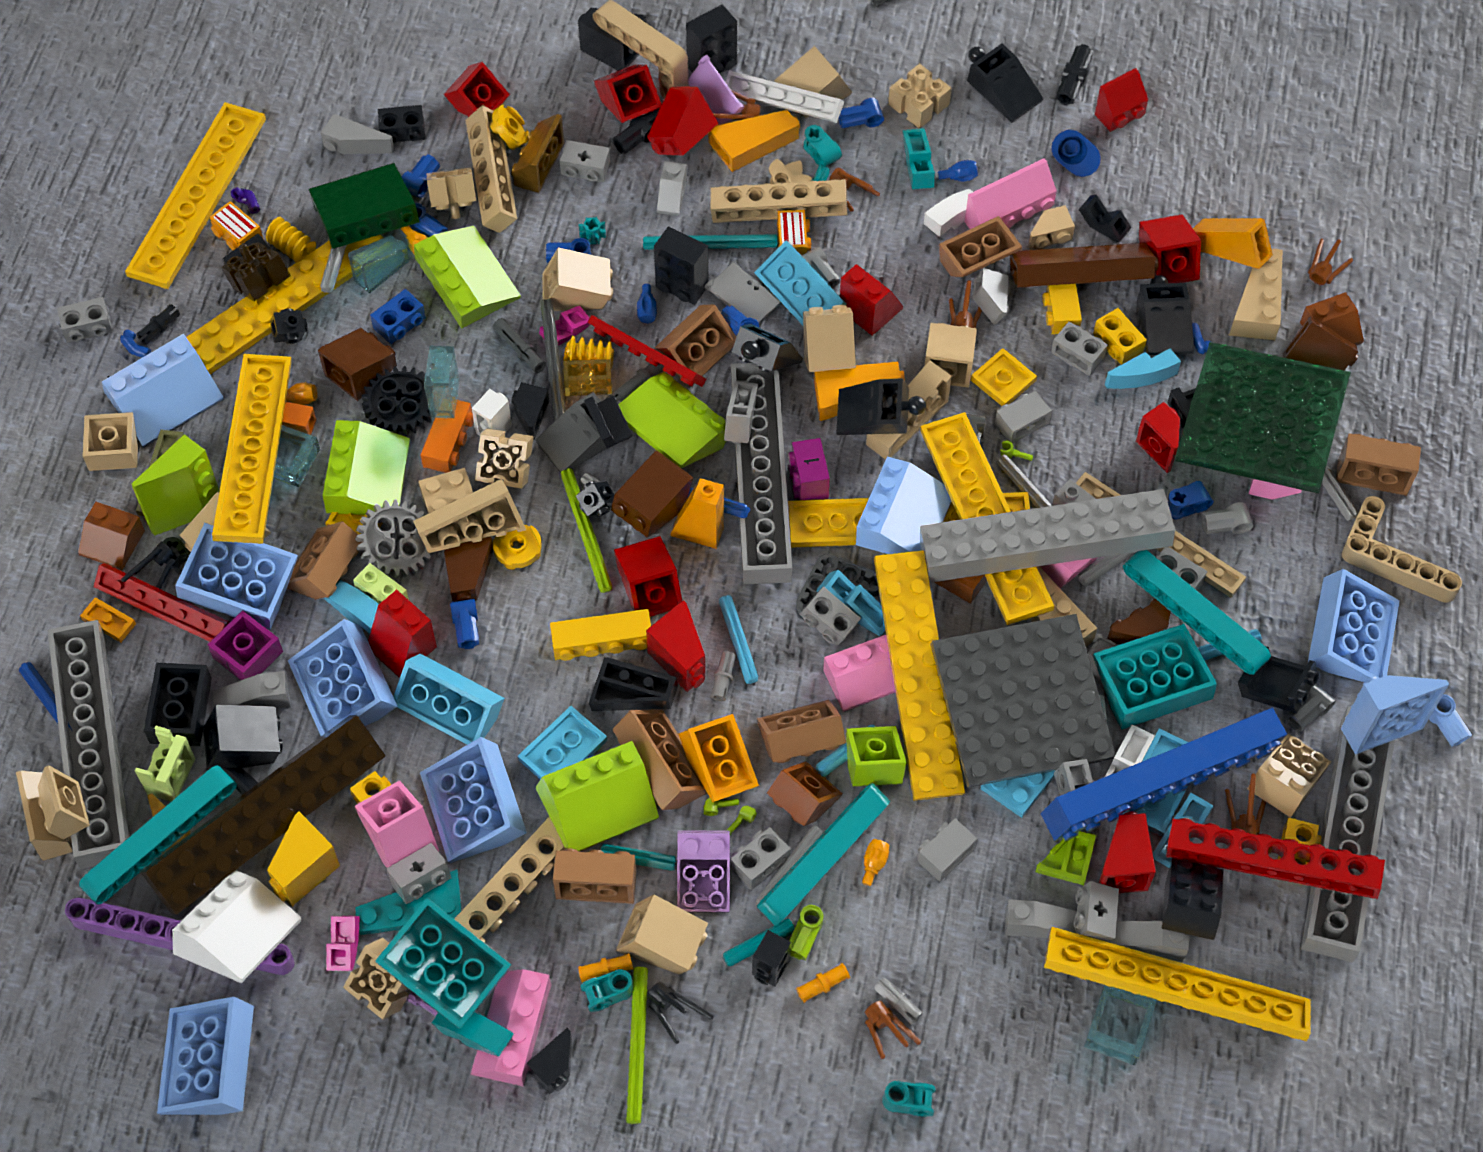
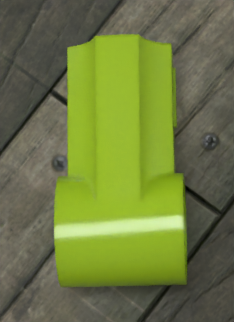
M807 905L801 910L800 918L789 940L792 942L791 956L796 959L806 961L818 932L822 929L824 916L822 910L816 905ZM812 915L818 919V922L811 925L806 923L804 919Z

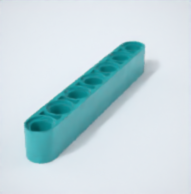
M1137 551L1124 563L1123 570L1129 578L1247 674L1253 675L1271 658L1270 651L1265 645L1149 551Z
M220 766L212 767L86 873L80 880L79 887L97 905L106 902L137 876L143 868L158 858L227 799L236 789L237 783Z
M874 783L866 786L758 903L757 908L774 926L782 922L889 805L890 800Z

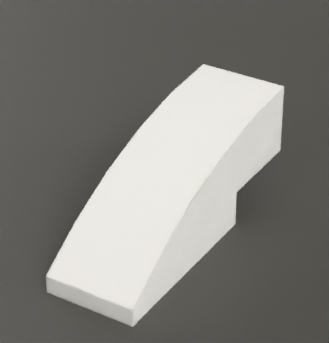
M970 189L960 191L925 212L924 225L939 237L950 228L955 230L965 221L968 194L973 191Z
M1132 725L1105 777L1142 762L1155 735Z

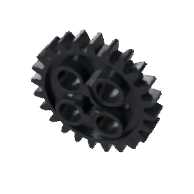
M394 366L392 373L384 369V376L377 373V381L369 380L370 387H364L365 394L362 395V408L365 418H369L370 425H376L379 428L384 427V430L387 431L393 430L396 434L399 431H403V434L407 436L409 429L416 433L417 426L424 429V421L431 423V415L437 414L436 408L439 407L438 391L436 390L435 383L431 382V377L425 378L423 371L416 374V369L413 367L410 372H407L406 366L402 368V371H398L397 367Z

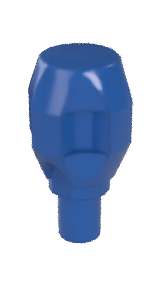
M973 160L958 161L952 167H948V170L938 171L939 180L950 178V180L954 179L965 182L978 176L977 164Z
M650 284L642 285V294L637 301V316L640 322L645 324L654 322L657 316V302L651 293Z

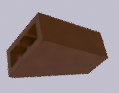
M1311 316L1282 353L1284 360L1287 362L1345 371L1348 366L1351 367L1359 356L1356 345Z
M491 536L482 538V541L473 543L468 541L460 543V546L444 549L452 602L470 599L478 600L493 554Z

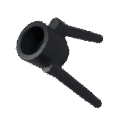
M161 541L147 557L121 579V582H126L154 560L161 567L164 563L166 564L156 585L157 588L161 589L170 569L177 562L173 559L176 552Z
M662 982L656 983L647 994V998L652 1002L649 1007L656 1013L675 1044L679 1043V1039L660 1010L661 1008L666 1010L672 1005L682 1014H685L687 1010L675 1000L677 999L706 1018L713 1019L712 1014L683 997L670 986L667 987Z

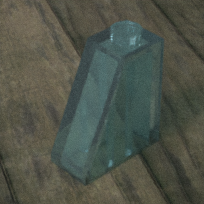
M392 235L353 250L348 254L354 281L369 294L409 262L407 245L402 240L398 241Z

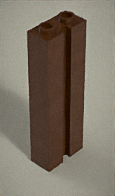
M1146 243L1023 250L1010 255V275L1017 287L1153 279L1155 271L1158 270V259Z

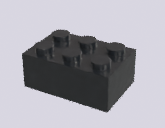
M723 4L686 23L688 69L692 73L698 67L700 59L705 55L709 56L710 62L719 74L737 65V20Z
M668 226L654 245L655 286L662 292L678 297L683 302L695 305L705 292V285L709 282L708 245Z
M156 662L144 726V733L150 744H160L154 729L155 726L169 729L174 737L176 735L186 737L190 746L201 745L212 681L207 665Z
M1172 858L1165 881L1161 928L1214 940L1222 914L1224 869L1213 865L1193 863L1186 859Z

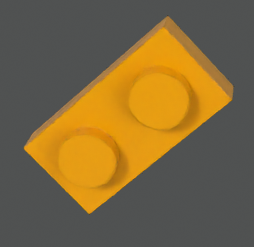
M96 597L80 615L84 622L98 620L103 632L120 643L136 625L134 619Z

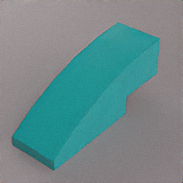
M925 128L903 130L906 162L912 189L934 188L935 172Z
M476 1012L473 1013L461 1029L457 1028L440 1013L431 1022L444 1035L458 1039L468 1047L497 1057L501 1055L514 1035L508 1029Z

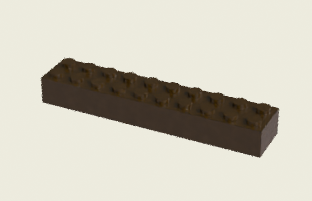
M349 715L143 868L140 873L169 912L177 915L287 832L295 814L300 812L304 817L308 816L381 761L386 755L357 715Z

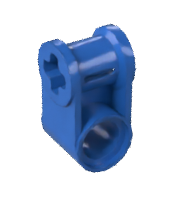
M1195 481L1184 487L1174 489L1168 496L1172 519L1175 520L1194 513L1203 512L1214 503L1202 481Z

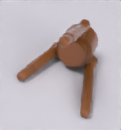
M731 90L736 98L747 102L746 105L743 104L744 108L740 114L713 113L715 118L744 120L759 116L760 105L755 104V99L748 98Z
M840 167L836 168L830 175L829 180H846L847 189L853 183L869 193L880 196V193L874 190L872 185L848 174ZM847 200V207L851 212H853L854 208Z
M1320 239L1312 266L1308 271L1309 277L1314 283L1318 285L1330 284L1340 272L1353 262V258L1348 259L1332 273V266L1329 262L1341 243L1340 239L1335 242L1326 259L1318 263L1324 239Z
M971 280L967 281L963 311H960L958 315L955 313L953 299H949L951 325L976 328L982 313L980 307H978L974 318L968 312Z
M1252 773L1247 814H1241L1239 819H1236L1229 789H1225V795L1231 819V829L1238 828L1246 833L1257 835L1260 834V824L1266 801L1262 799L1255 820L1253 806L1256 774Z
M882 1001L873 1003L865 1010V1014L868 1017L865 1024L871 1032L881 1059L885 1058V1054L875 1028L876 1026L878 1029L888 1026L903 1046L908 1047L909 1043L892 1023L893 1021L916 1044H921V1040Z

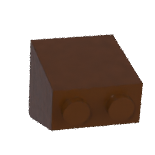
M362 328L318 349L324 376L356 401H359L362 395L365 394L364 387H370V379L377 381V373L384 376V369L391 372L394 366H397L395 351L389 345H383L379 342L372 332L368 333Z
M656 450L615 493L611 511L645 537H649L678 515L687 500L693 477Z

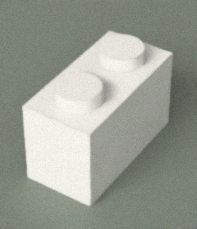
M489 389L472 407L475 431L479 436L486 429L505 431L506 433L512 426L509 401L502 393H496Z

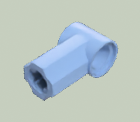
M1443 694L1429 720L1437 724L1451 747L1469 739L1472 734L1456 712L1454 699ZM1437 706L1442 707L1445 712L1439 711Z

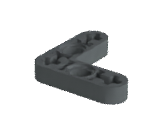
M832 554L821 555L817 559L797 598L796 610L798 614L804 609L803 604L808 602L809 595L814 597L817 593L811 587V583L814 581L823 582L830 572L839 570L842 574L846 571H853L856 574V578L850 581L855 586L861 585L873 597L878 596L879 588L876 572ZM830 563L831 567H828L825 575H823V566ZM863 576V580H861V584H859L860 577ZM872 581L876 582V585L872 588L868 587V584ZM815 606V610L818 611L819 606Z

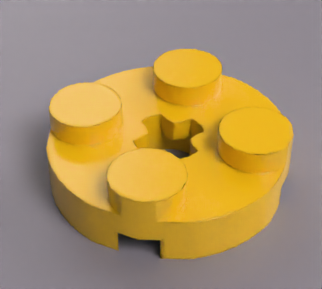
M501 105L492 112L493 122L490 123V127L495 134L500 135L509 149L514 150L528 142L529 131H524L522 125L525 122L514 108L510 106L504 108V105Z
M524 525L525 531L518 532L515 530L506 532V535L493 539L495 557L507 569L514 570L527 567L540 558L542 548L541 537L538 530L532 525L530 527ZM515 541H518L519 544L524 543L519 549L512 548Z

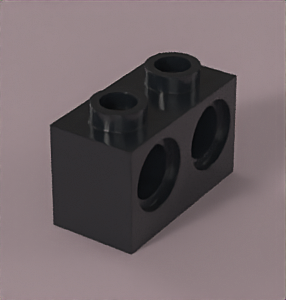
M422 105L378 109L379 131L392 136L393 143L426 140Z
M769 930L752 956V975H754V978L763 985L770 984L775 987L790 962L792 942Z

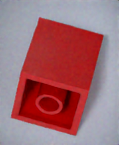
M647 64L632 65L594 80L601 102L621 123L662 106Z
M671 87L647 137L651 142L652 149L658 155L683 156L719 123L698 87Z
M1183 214L1139 222V243H1146L1158 259V270L1155 271L1154 276L1163 275L1168 279L1169 283H1185L1200 280L1201 239Z
M856 264L841 277L839 296L844 300L847 308L850 307L852 310L853 321L871 336L903 309V305L893 292Z
M661 536L614 549L617 568L633 611L648 609L649 617L671 611L682 602L677 569Z
M397 589L378 605L368 642L374 656L400 678L406 660L418 654L427 657L437 648L432 623L422 611Z
M683 600L646 630L647 653L669 675L676 677L678 684L688 692L693 687H699L705 680V653L688 605Z
M1134 811L1126 812L1119 815L1098 883L1117 888L1119 893L1148 891L1156 869L1146 814H1138Z

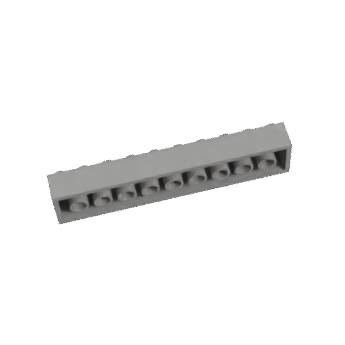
M755 363L731 364V390H733L734 381L758 384L749 442L735 444L738 502L746 504L750 508L747 518L739 517L743 584L792 582V555L779 369L769 373L758 368L759 365Z
M1160 489L921 525L920 546L921 551L924 550L929 583L1169 547L1173 546L1175 527L1165 491Z
M98 620L48 629L64 774L78 781L90 826L71 835L73 857L80 869L96 866L130 837L105 635Z
M1348 706L1340 723L1320 845L1331 850L1345 849L1352 854L1376 856L1395 740L1355 755L1341 730L1345 717L1351 710V707ZM1322 864L1327 870L1334 869L1330 864ZM1356 869L1349 870V872L1353 875L1361 874ZM1312 886L1301 950L1353 963L1361 949L1369 898Z

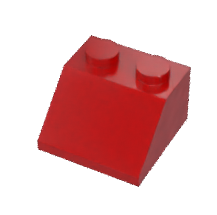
M482 61L469 65L443 95L458 112L469 117L482 105L494 111L502 105L510 94Z
M1137 68L1100 86L1095 116L1110 132L1117 128H1123L1130 121L1140 119L1146 113L1149 99Z
M1162 402L1142 416L1136 442L1166 473H1169L1179 445L1180 417L1174 408Z

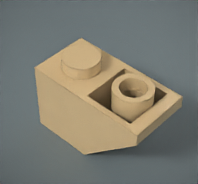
M1066 205L1044 210L1030 234L1029 250L1042 249L1049 245L1062 244L1072 240L1075 225Z

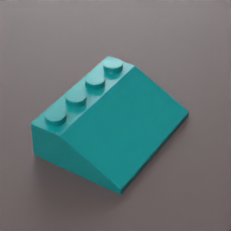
M1185 624L1093 653L1110 708L1121 730L1214 698L1217 682Z
M428 898L425 899L375 960L379 966L459 1029L462 1028L511 967L508 961Z

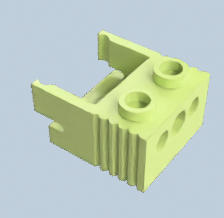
M155 726V734L160 744L153 752L148 770L136 767L135 772L147 795L152 793L157 798L171 802L179 796L196 758L186 737L180 735L174 737L169 729Z

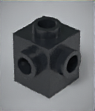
M284 309L273 313L270 320L274 343H297L302 340L308 329L307 320L302 317L301 310Z
M591 481L582 486L583 491L577 494L576 498L579 501L580 509L587 516L597 515L601 517L610 512L615 494L607 481L597 483Z

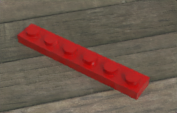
M593 315L590 316L587 323L595 327L593 332L604 338L607 334L612 336L611 342L620 347H623L624 344L628 345L627 351L638 357L641 354L646 355L645 361L656 367L659 363L664 366L662 370L673 377L678 373L682 376L680 380L691 387L694 383L701 387L705 384L707 379L601 319Z
M106 563L100 564L98 567L94 588L209 642L230 622L132 576L126 582H121V579L127 573Z

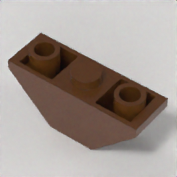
M1153 599L1150 605L1143 609L1142 607L1135 609L1128 618L1116 620L1110 626L1107 639L1121 645L1168 629L1171 611L1159 601Z

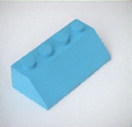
M422 654L406 660L393 696L398 706L397 708L467 745L480 737L485 738L496 722L505 699Z

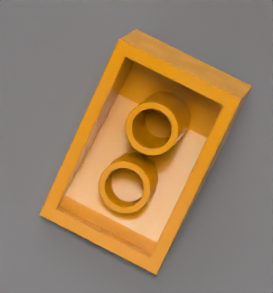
M733 714L687 729L678 734L686 757L712 802L759 786Z

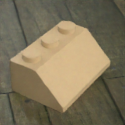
M18 771L16 776L29 839L41 859L44 861L73 852L71 836L63 840L50 834L45 828V816L38 802L40 797L37 789L42 773Z

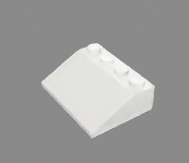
M235 870L173 929V954L242 983L301 922V917L258 879Z

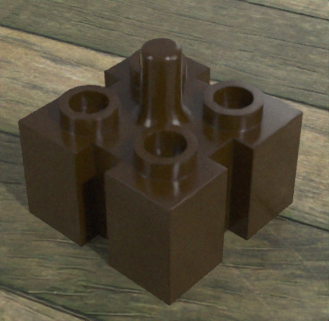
M259 242L249 246L245 243L239 245L238 249L242 256L230 258L221 267L232 288L240 294L244 293L247 298L254 302L269 292V287L272 285L277 286L291 276L280 254L271 249L268 250L266 246Z

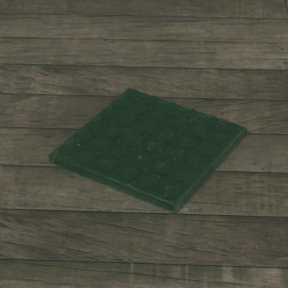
M1209 342L1175 461L1319 494L1351 372Z

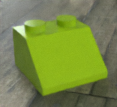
M896 726L846 729L847 764L852 787L868 786L870 783L875 785L903 783L906 759Z

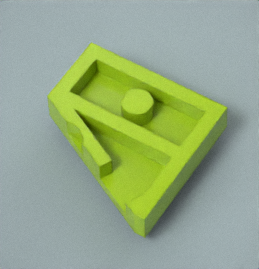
M1079 831L1078 836L1068 841H1065L1063 838L1050 850L1046 858L1037 864L1035 873L1084 886L1096 835Z

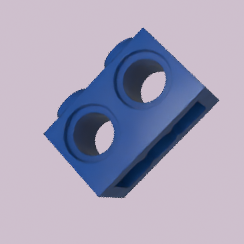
M406 288L370 314L373 328L390 344L403 338L409 330L419 326L426 319L424 305Z

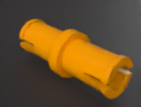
M630 953L611 959L604 957L599 962L578 966L582 983L615 970H634Z
M840 963V965L823 974L821 972L816 974V978L797 987L796 991L802 1002L806 1003V1001L822 992L825 994L830 992V988L849 979L850 975L845 965Z

